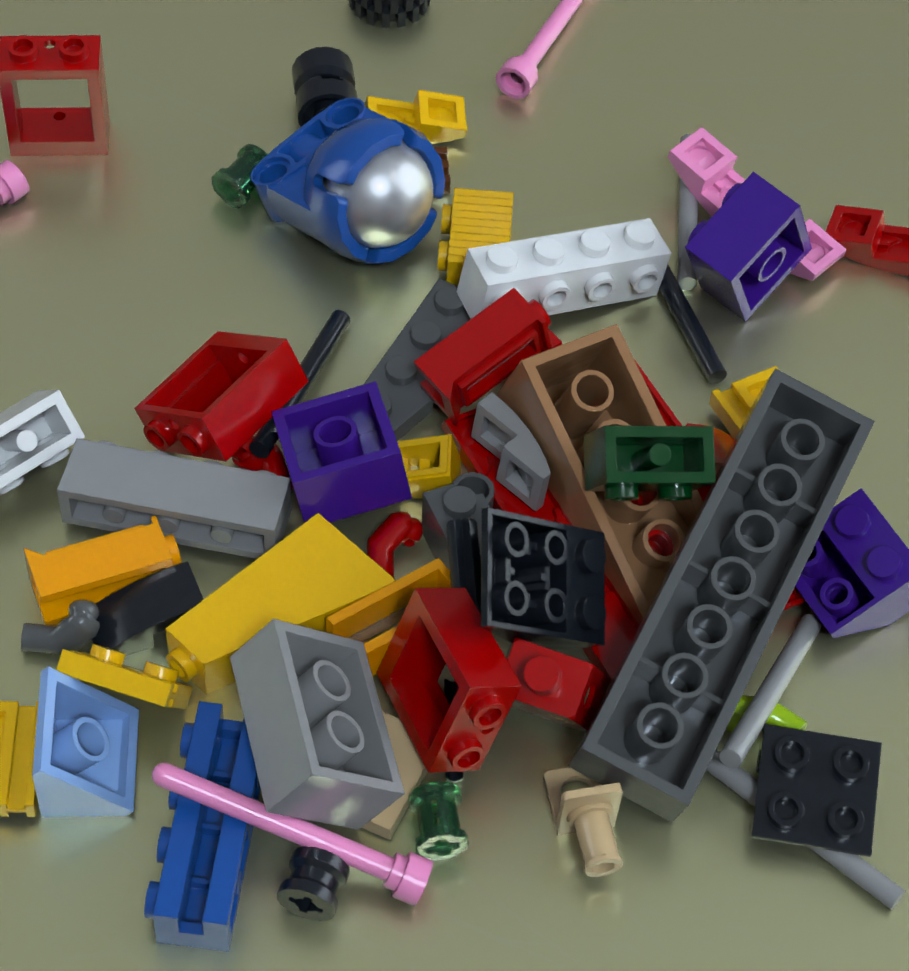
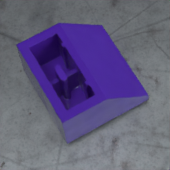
M860 488L833 507L795 587L832 638L889 626L909 612V549L863 489Z

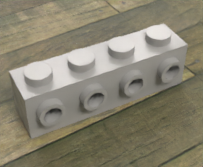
M76 438L57 488L61 518L64 523L117 532L142 524L144 526L151 524V517L156 515L163 535L173 534L177 544L258 559L283 540L292 511L291 478L278 476L264 470L251 471L224 466L216 461H197L171 456L162 451L149 452L118 446L109 441L96 442Z

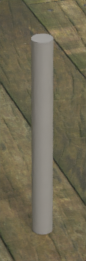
M691 134L683 135L680 138V143L687 137H689ZM679 176L677 281L681 289L691 290L697 286V277L685 246L688 244L691 232L698 225V201Z
M805 614L802 616L722 748L719 758L725 766L735 769L740 767L822 628L821 621L815 615Z
M716 749L706 771L755 807L758 780L741 767L733 769L725 766L720 761V751ZM808 847L891 910L905 894L906 890L859 855Z

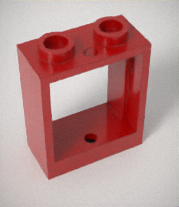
M101 35L0 36V92L11 156L108 155L110 117ZM50 45H51V46H55V47L50 48V49H49V48H46L47 46H50ZM87 79L90 107H20L16 80Z
M217 331L134 409L144 425L143 432L145 437L156 449L226 462L273 417L271 411L281 409L309 381L287 339Z
M415 588L377 670V675L428 773L479 770L522 686L492 633L481 627V614L466 588ZM445 664L459 687L451 705L437 682Z

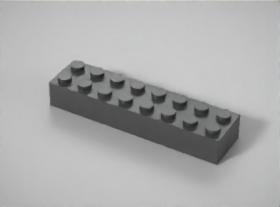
M775 368L757 395L718 471L716 483L711 485L568 764L570 768L602 785L620 783L623 791L622 796L671 823L689 806L871 431L874 420Z

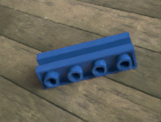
M199 701L195 722H185L182 731L180 757L187 758L184 770L259 801L261 788L244 718L243 722L226 720L223 718L222 704ZM169 791L168 807L170 810H175L172 827L162 826L157 846V863H163L160 882L150 881L148 885L144 916L145 918L153 919L156 943L229 952L254 826Z

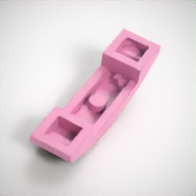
M703 127L669 151L668 158L674 169L697 201L711 216L722 206V201L727 192L735 184L745 181L742 176L733 170L737 156ZM809 219L805 222L812 249L790 274L813 281L842 258L847 249L814 221Z

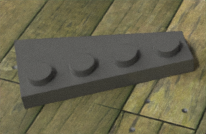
M440 278L364 383L376 381L397 441L432 412V405L435 403L421 388L420 383L426 378L416 369L413 361L471 319L456 293L458 286Z

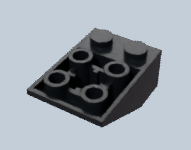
M489 507L482 508L481 627L512 643L514 638H518L554 651L605 645L606 554L604 550V533Z

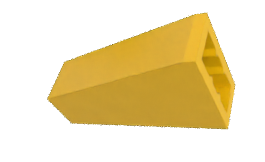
M317 513L165 628L168 648L166 661L170 668L180 671L178 675L180 680L186 683L191 680L207 695L236 682L230 656L271 620L276 619L326 632V619L328 616L396 580L322 515Z

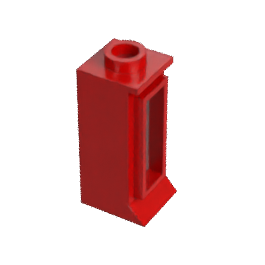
M515 288L511 289L413 361L416 369L426 378L420 383L421 388L451 421L458 426L460 410L464 405L466 407L470 406L509 377L521 360L541 353L542 347L546 350L552 349L548 329L551 325L550 317L536 300L532 299L528 302Z

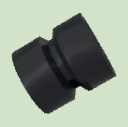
M316 47L305 51L296 58L292 66V78L300 127L335 102L345 98H358L355 89L353 64L349 56L340 49Z

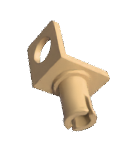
M570 767L546 771L544 774V784L557 836L577 833L586 875L601 877L618 871L622 867L623 862L618 853L612 826H615L623 794L621 784L602 785ZM581 781L590 786L565 791L561 796L562 787L569 782Z

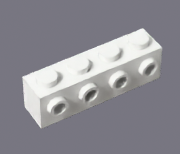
M650 218L467 249L456 293L471 319L513 288L528 302L532 299L536 300L548 315L657 296L672 253Z
M60 390L36 391L0 412V495L22 484L25 481L23 475L40 465L41 468H44L66 457L70 453L68 447L75 443L76 438H85Z

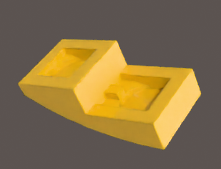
M418 90L413 103L367 96L365 101L366 108L422 132L431 144L461 139L467 133L464 97Z

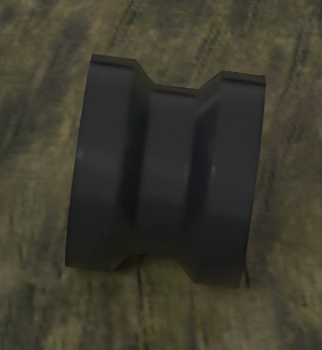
M305 846L296 848L289 861V868L292 873L290 878L285 879L280 884L277 900L288 911L300 917L316 921L330 920L335 916L338 907L337 889L342 888L347 883L350 868L339 856L327 850Z

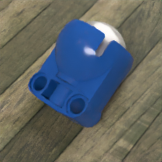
M354 97L339 100L310 119L265 156L253 168L250 174L257 194L268 217L272 221L286 222L327 245L334 252L356 262L366 263L393 262L412 251L431 230L437 216V211L431 207L433 198L441 199L445 187L442 160L422 132L366 108L361 99Z

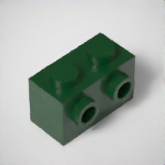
M605 425L583 435L585 491H604L606 501L639 499V491H658V500L660 501L692 499V491L716 483L713 426Z

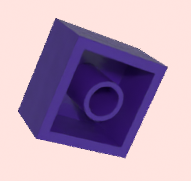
M752 172L743 183L735 184L727 192L722 201V206L709 221L704 220L693 229L685 249L701 289L746 322L809 253L812 247L800 205L758 174Z
M376 381L271 411L304 523L317 513L322 515L328 522H334L412 499L401 451Z

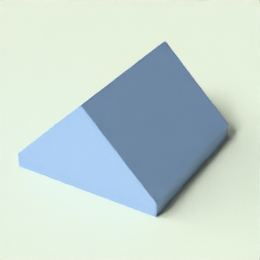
M49 666L43 669L40 675L32 772L41 817L127 816L133 813L139 709Z

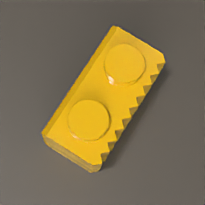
M454 188L453 204H443L441 234H450L449 241L439 240L437 271H447V282L458 286L467 249L510 242L514 192Z

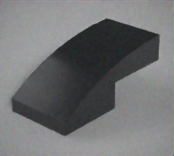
M188 561L148 575L97 602L96 605L100 611L97 621L101 625L97 635L91 639L92 644L125 653L126 656L154 647L153 634L166 631L165 628L204 600Z

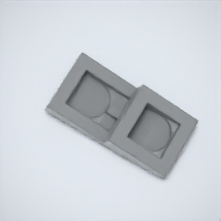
M491 392L477 404L471 437L500 459L496 480L536 512L543 506L551 475L547 460L538 442L523 421L504 401Z

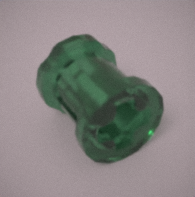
M244 145L238 151L237 159L227 169L221 168L211 177L212 186L216 194L233 208L239 209L251 199L250 194L255 190L250 174L253 168L268 154L256 145Z
M442 781L430 782L413 789L409 794L408 800L409 808L417 815L419 836L415 839L416 854L438 861L457 857L469 848L468 834L461 829L458 806L462 803L461 789L453 783Z

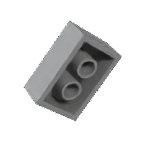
M273 619L230 656L266 812L359 830L405 794L363 642Z

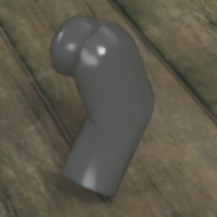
M76 600L69 605V616L63 619L57 626L24 623L21 636V651L61 655L62 649L78 651L98 633L101 625L97 621L100 612L99 608L91 601Z

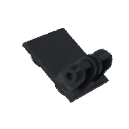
M765 724L762 748L758 752L756 773L759 774L751 838L871 857L882 743Z

